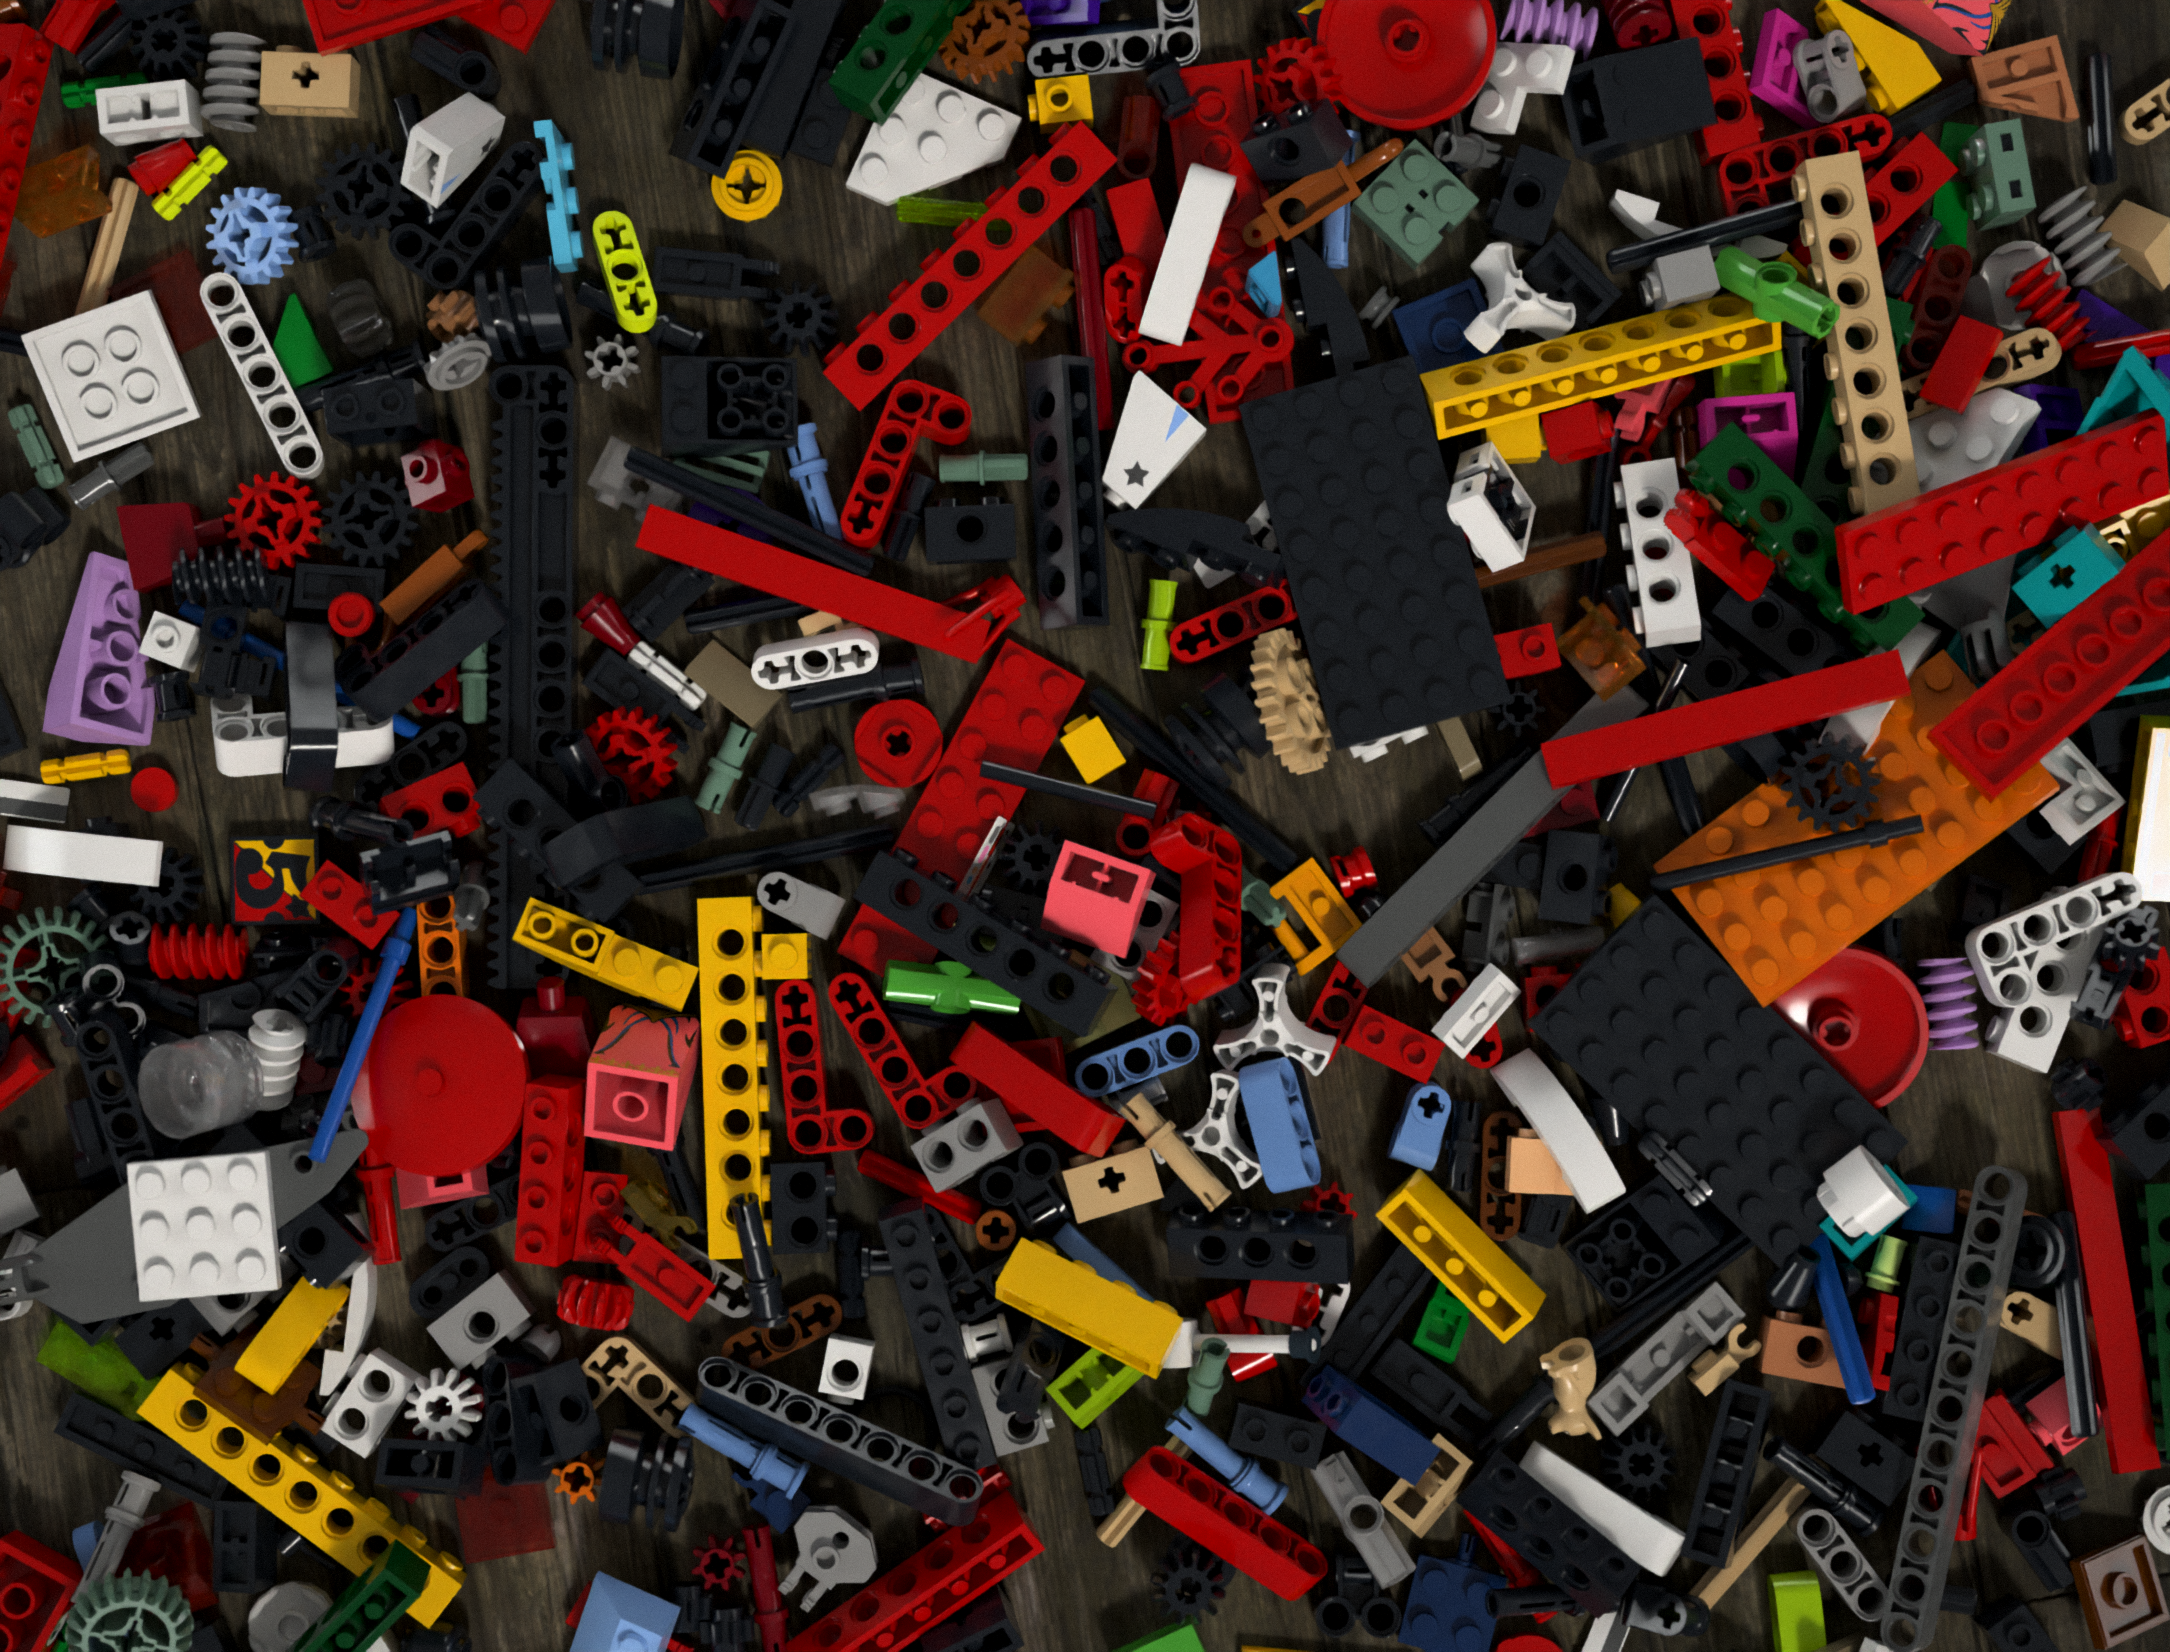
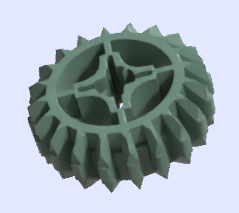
M61 906L54 907L53 919L45 920V913L42 907L35 908L37 922L32 924L29 923L23 913L18 915V922L23 929L17 932L12 926L5 925L2 929L3 933L11 941L6 943L0 940V953L4 954V957H0V969H3V972H0V985L6 984L4 988L0 989V1002L14 997L15 999L8 1007V1012L11 1015H15L23 1007H26L23 1019L27 1024H31L36 1014L41 1013V1021L44 1028H49L52 1023L51 1015H45L41 1009L44 1001L26 994L16 982L27 980L28 983H44L49 987L52 996L65 989L67 978L79 971V964L86 955L97 951V948L108 941L106 934H102L95 939L89 936L96 927V923L93 920L78 927L81 914L77 910H73L68 920L63 921ZM51 932L64 933L76 938L86 947L88 952L77 954L76 951H60L54 945ZM38 936V955L33 960L23 963L22 967L13 968L14 960L21 947L33 937ZM47 946L50 947L52 957H56L57 963L61 960L65 962V965L58 967V975H56L57 987L54 986L52 977L48 976L47 970L43 974L39 971V969L46 967V959L48 958ZM101 949V950H99V951H107V952H109V953H111V954L114 955V952H113L112 949ZM108 969L97 970L91 975L90 981L96 984L106 983L99 980L100 977H111L113 972Z
M128 1567L123 1574V1578L117 1579L109 1571L105 1576L104 1584L92 1580L90 1585H88L87 1593L79 1592L75 1598V1606L71 1607V1610L68 1612V1626L65 1631V1639L67 1644H69L68 1652H184L189 1650L192 1644L191 1631L194 1630V1618L191 1614L190 1602L188 1598H182V1591L179 1585L168 1588V1580L165 1575L155 1581L151 1580V1573L148 1568L141 1574V1577H133V1573Z

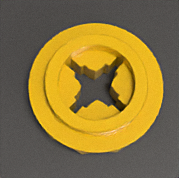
M741 150L736 152L725 179L713 175L711 188L717 206L729 218L748 223L752 220L766 218L779 205L783 183L778 167L769 157L757 151ZM746 169H749L755 184L766 186V188L752 191L749 204H746L742 191L729 187L743 183Z

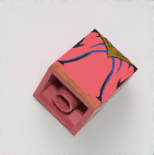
M1860 0L1862 3L1950 54L1983 57L2011 0Z
M614 1002L588 1060L584 1136L673 1151L700 1054V1016Z

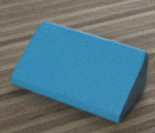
M1276 251L1271 252L1249 269L1244 289L1266 318H1277L1282 304Z

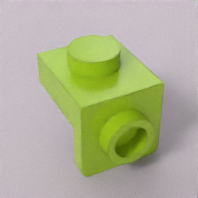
M1782 350L1713 367L1715 398L1784 393L1787 375L1785 365L1783 364Z

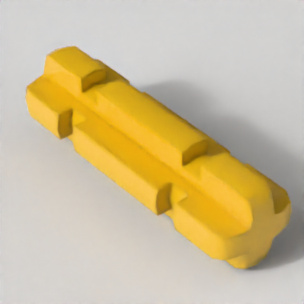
M117 749L107 751L106 755L97 752L65 757L64 761L58 758L44 760L40 765L41 777L46 784L64 783L66 779L68 781H78L105 777L108 772L110 775L125 774L131 771V758L128 750Z

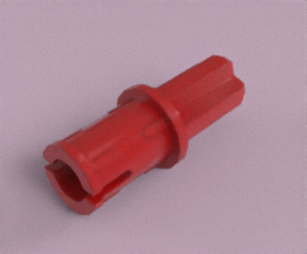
M2125 804L2088 832L2087 836L2089 838L2085 841L2086 844L2077 876L2079 883L2107 873L2112 850L2117 849L2119 846L2115 839Z

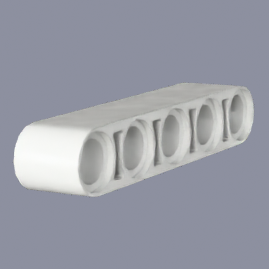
M218 272L209 275L201 284L200 296L286 470L290 475L300 480L314 479L320 475L324 468L325 458L322 448L240 284L233 276L227 273ZM218 287H229L235 292L233 301L227 306H216L210 301L212 292ZM239 327H249L255 332V339L248 346L237 347L230 341L233 331ZM268 367L276 373L275 380L271 385L261 388L251 383V375L257 368ZM281 407H288L296 413L295 421L286 428H278L271 423V415L276 409ZM307 447L316 453V460L309 468H297L291 463V456L298 448Z

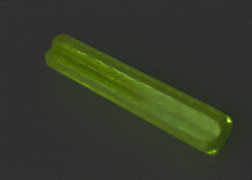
M902 196L899 197L897 202L896 215L900 222L959 227L969 216L977 222L989 209L979 202ZM1019 206V207L1021 208V210H1023L1024 212L1028 213V210H1027L1026 207H1024V206ZM993 220L986 226V229L1011 231L1009 225L1002 220Z

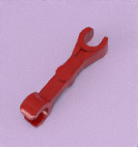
M1686 374L1675 377L1660 413H1653L1650 416L1647 428L1637 445L1627 446L1620 452L1618 457L1620 465H1627L1631 455L1635 452L1640 456V463L1652 461L1648 450L1658 433L1666 427L1668 416L1673 408L1676 409L1693 389L1696 380L1692 375Z

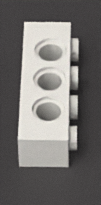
M1675 458L1621 465V481L1613 482L1616 509L1625 508L1627 523L1619 524L1622 549H1631L1633 564L1626 565L1629 592L1638 591L1640 606L1632 607L1635 634L1644 633L1646 648L1701 640V622L1690 552L1683 546L1684 543L1671 533L1672 531L1667 526H1664L1665 523L1663 522L1667 511L1673 509V507L1677 508L1675 507L1676 504L1673 503L1677 492L1680 490ZM1645 506H1654L1661 511L1660 514L1652 518L1643 517L1638 513ZM1660 547L1668 554L1661 559L1653 560L1644 553L1650 548ZM1667 589L1674 594V597L1668 601L1659 602L1650 595L1655 590Z
M2054 886L2050 892L2046 891L2040 900L2068 889V887ZM2072 898L2066 905V915L2069 920L2075 923L2081 918L2083 908L2077 899ZM2039 920L2033 934L2028 933L2026 935L2031 940L2036 939L2041 932ZM2109 921L2071 936L2068 945L2064 948H2060L2054 943L2023 956L2034 981V995L2024 1006L2017 1008L2003 1007L2000 1015H1995L1991 1019L1985 1033V1040L1989 1041L1986 1052L2035 1072H2048L2070 1018L2071 1001H2077L2085 982L2087 967L2102 938L2104 927H2107ZM2045 965L2052 970L2054 975L2052 985L2046 990L2042 989L2037 981V974ZM2011 975L2002 991V996L2007 1000L2014 997L2017 992V982ZM2027 1007H2031L2037 1015L2036 1025L2029 1031L2024 1030L2020 1023L2021 1013Z

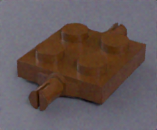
M251 1323L233 1341L225 1344L223 1347L205 1336L202 1332L194 1338L189 1348L211 1363L208 1372L197 1383L192 1394L266 1446L280 1429L291 1424L293 1421L306 1428L314 1436L319 1433L327 1422V1419H324L305 1406L309 1393L322 1377V1371L303 1358L273 1396L234 1370L242 1354L261 1331V1328L256 1324Z

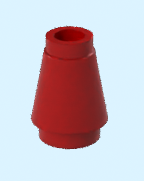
M181 137L176 141H171L134 156L135 161L126 167L142 192L149 197L155 192L160 194L191 161L195 162L198 159L185 139Z

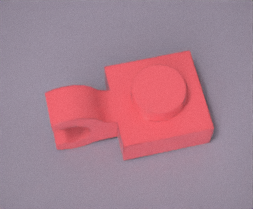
M1675 378L1615 393L1614 396L1618 404L1623 405L1614 425L1615 428L1622 430L1620 434L1621 439L1633 442L1639 441L1644 429L1646 412L1660 413Z

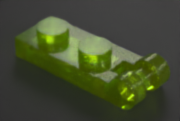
M63 1320L57 1322L35 1359L117 1408L130 1420L138 1423H144L146 1419L139 1415L137 1410L162 1379L158 1376L147 1382L125 1355L104 1343L91 1347ZM130 1381L135 1382L139 1387L134 1397L124 1392Z

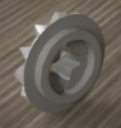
M475 333L468 334L464 338L458 334L453 341L449 343L442 342L443 347L429 354L430 361L423 367L426 373L425 378L430 386L437 390H452L470 384L483 373L491 361L492 354L489 345L484 338H479Z

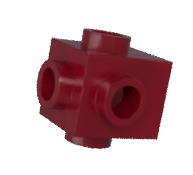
M429 439L419 443L416 450L401 457L405 474L404 482L409 491L412 507L442 513L475 497L469 474L470 465L463 447L446 444L441 439Z

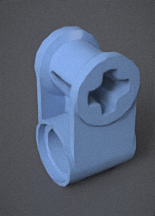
M1428 1081L1427 1084L1417 1082L1410 1088L1400 1118L1390 1139L1387 1158L1432 1171L1440 1152L1443 1132L1451 1112L1450 1097L1438 1084L1433 1081ZM1433 1092V1097L1439 1102L1437 1108L1429 1107L1427 1113H1424V1108L1418 1104L1420 1098H1428L1430 1093Z

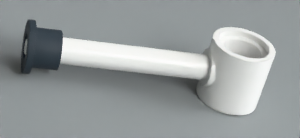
M1181 1317L1183 1318L1181 1334L1163 1368L1194 1367L1200 1354L1202 1342L1208 1338H1218L1226 1342V1348L1230 1349V1353H1289L1292 1358H1306L1309 1363H1316L1321 1353V1336L1316 1326H1309L1306 1331H1292L1290 1335L1200 1334L1196 1318Z

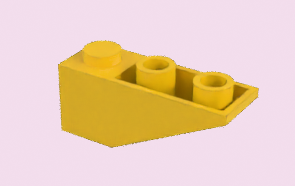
M1821 0L1814 8L1817 14L1815 16L1816 23L1824 35L1829 31L1840 29L1850 37L1858 70L1866 87V99L1875 111H1882L1886 119L1931 91L1942 80L1916 41L1841 0Z

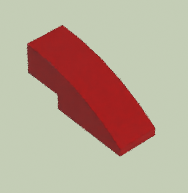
M1148 177L1106 190L1105 199L1116 231L1122 257L1131 256L1144 263L1149 272L1151 291L1167 239ZM1129 280L1130 285L1132 286L1134 284V281Z

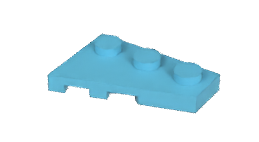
M552 120L533 121L535 137L541 139L546 147L548 158H542V162L539 164L546 193H552V202H547L546 212L554 265L561 273L579 271L577 258H584V243L581 231H574L573 214L580 213V204L577 188L570 187L568 170H575L572 143H565V139Z

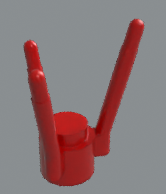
M1007 573L998 580L991 576L982 584L939 602V604L952 608L984 594L980 597L983 604L948 628L944 633L946 638L953 637L988 612L994 619L1001 615L1003 616L986 636L979 659L1008 625L1021 616L1018 608L1027 602L1019 587Z
M1919 1445L1913 1448L1915 1458H1917ZM1982 1448L1975 1450L1974 1462L1970 1464L1966 1497H1963L1955 1541H1967L1977 1537V1502L1984 1458V1450ZM1933 1486L1929 1490L1928 1500L1934 1509L1939 1510L1941 1507H1939Z

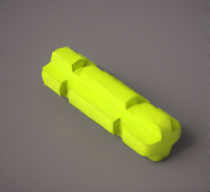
M206 146L197 155L199 160L196 163L191 161L167 186L169 190L166 193L162 191L152 201V207L164 219L172 220L182 210L180 205L183 202L188 204L212 180L209 176L213 172L217 175L227 165L226 157L214 146Z

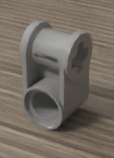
M1840 29L1829 31L1822 39L1815 41L1803 39L1796 43L1793 49V63L1802 83L1808 110L1817 121L1830 123L1863 106L1866 100V88L1854 57L1853 44L1850 37ZM1832 48H1840L1839 51L1832 53ZM1814 56L1815 61L1807 62V58Z
M782 872L767 874L759 882L757 888L758 899L762 906L790 920L791 924L825 940L828 939L846 902L845 899L812 883L807 884ZM779 880H784L787 882L785 890L790 893V897L787 901L780 899L776 905H773L769 902L771 895L766 892V887L769 883L777 885Z

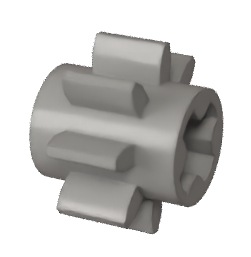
M621 334L615 336L614 342H605L602 337L598 336L597 343L599 346L595 352L586 351L584 354L594 363V367L587 371V375L591 379L602 375V387L607 391L611 388L612 382H620L623 387L629 388L627 378L631 372L641 373V369L632 363L631 358L639 353L638 349L635 346H630L624 350L622 348L624 339ZM615 353H617V356L623 363L621 366H613L611 372H609V369L603 362L605 358L613 359Z

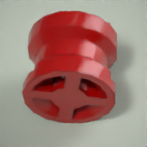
M1362 845L1354 848L1348 856L1341 857L1335 855L1328 858L1334 878L1344 899L1353 896L1355 891L1362 887L1372 889L1378 886L1373 867Z

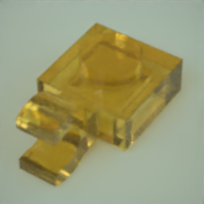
M649 1179L632 1180L619 1192L644 1223L656 1229L662 1243L670 1250H676L682 1246L674 1236V1230L678 1225L687 1234H695L698 1231V1227L693 1219L684 1215H674L676 1212L668 1203L670 1201L669 1194L656 1181L652 1180L650 1182Z

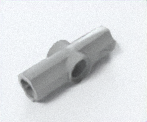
M1344 1451L1332 1454L1322 1460L1317 1465L1316 1470L1311 1469L1310 1474L1341 1522L1344 1535L1354 1543L1382 1590L1403 1580L1416 1569L1415 1564L1386 1520L1382 1505L1376 1498L1371 1496ZM1359 1510L1366 1511L1374 1517L1375 1524L1370 1528L1360 1529L1352 1523L1350 1516Z

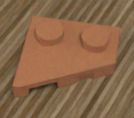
M2057 35L1986 53L1984 57H1971L1967 61L1972 84L1975 85L1977 90L1978 105L2066 123L2073 122L2080 117Z

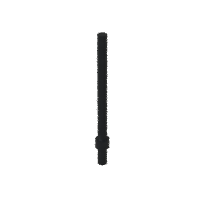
M1920 814L1889 822H1884L1883 818L1864 822L1865 827L1650 875V883L1653 893L1865 845H1870V849L1889 845L1888 840L1925 831Z

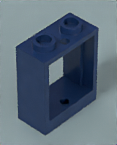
M1328 1364L1321 1374H1318L1311 1380L1307 1393L1301 1400L1335 1434L1413 1486L1418 1483L1441 1450L1404 1415Z

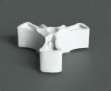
M1496 242L1487 245L1470 265L1485 286L1487 291L1485 297L1489 300L1488 311L1481 312L1464 331V335L1481 352L1487 353L1504 335L1506 329L1517 328L1523 333L1528 330L1548 341L1565 336L1574 326L1576 318L1574 304L1546 298V293L1539 294L1532 289L1522 278V270H1517L1511 244Z
M1265 963L1259 966L1252 980L1260 1004L1258 1017L1241 1028L1222 1030L1213 1046L1215 1055L1227 1070H1233L1248 1055H1256L1262 1051L1280 1052L1286 1057L1290 1055L1304 1064L1314 1076L1319 1075L1327 1065L1336 1044V1037L1309 1029L1305 1026L1306 1023L1300 1022L1290 1010L1287 1003V995H1285V983L1290 972L1289 966L1278 963Z
M1221 1069L1211 1074L1212 1097L1209 1108H1207L1202 1120L1193 1128L1176 1131V1133L1193 1151L1207 1152L1218 1157L1220 1161H1224L1234 1172L1240 1187L1245 1189L1262 1178L1263 1173L1258 1155L1253 1153L1244 1144L1245 1141L1240 1138L1235 1124V1105L1240 1093L1239 1072ZM1153 1148L1152 1150L1159 1164L1165 1163L1166 1161Z

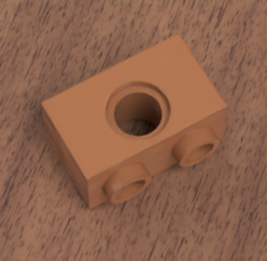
M1777 1309L1776 1316L1762 1314L1757 1339L1762 1347L1754 1356L1753 1367L1765 1374L1846 1389L1824 1317H1821L1820 1325L1803 1322L1804 1314L1797 1312H1785ZM1806 1336H1813L1816 1340L1815 1352L1808 1358H1800L1797 1353L1798 1343Z

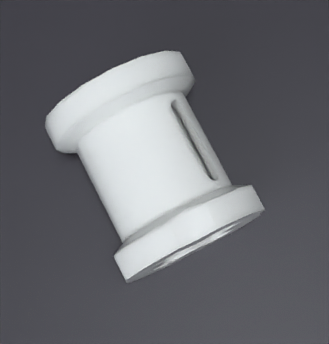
M1004 1312L997 1314V1319L977 1325L961 1324L965 1347L971 1363L978 1362L979 1356L1004 1349L1007 1353L1014 1351L1011 1332ZM996 1334H997V1336H995V1337L978 1341L979 1339H982V1338L989 1337V1336H992V1335H996Z

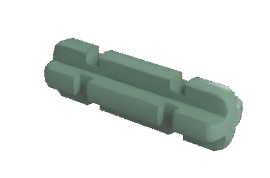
M24 404L14 407L8 412L7 417L13 430L18 429L20 432L16 437L32 469L36 467L37 469L34 476L39 487L47 490L59 486L65 481V475L59 463L54 465L53 460L56 459V456L42 426H37L35 423L39 419L33 406Z

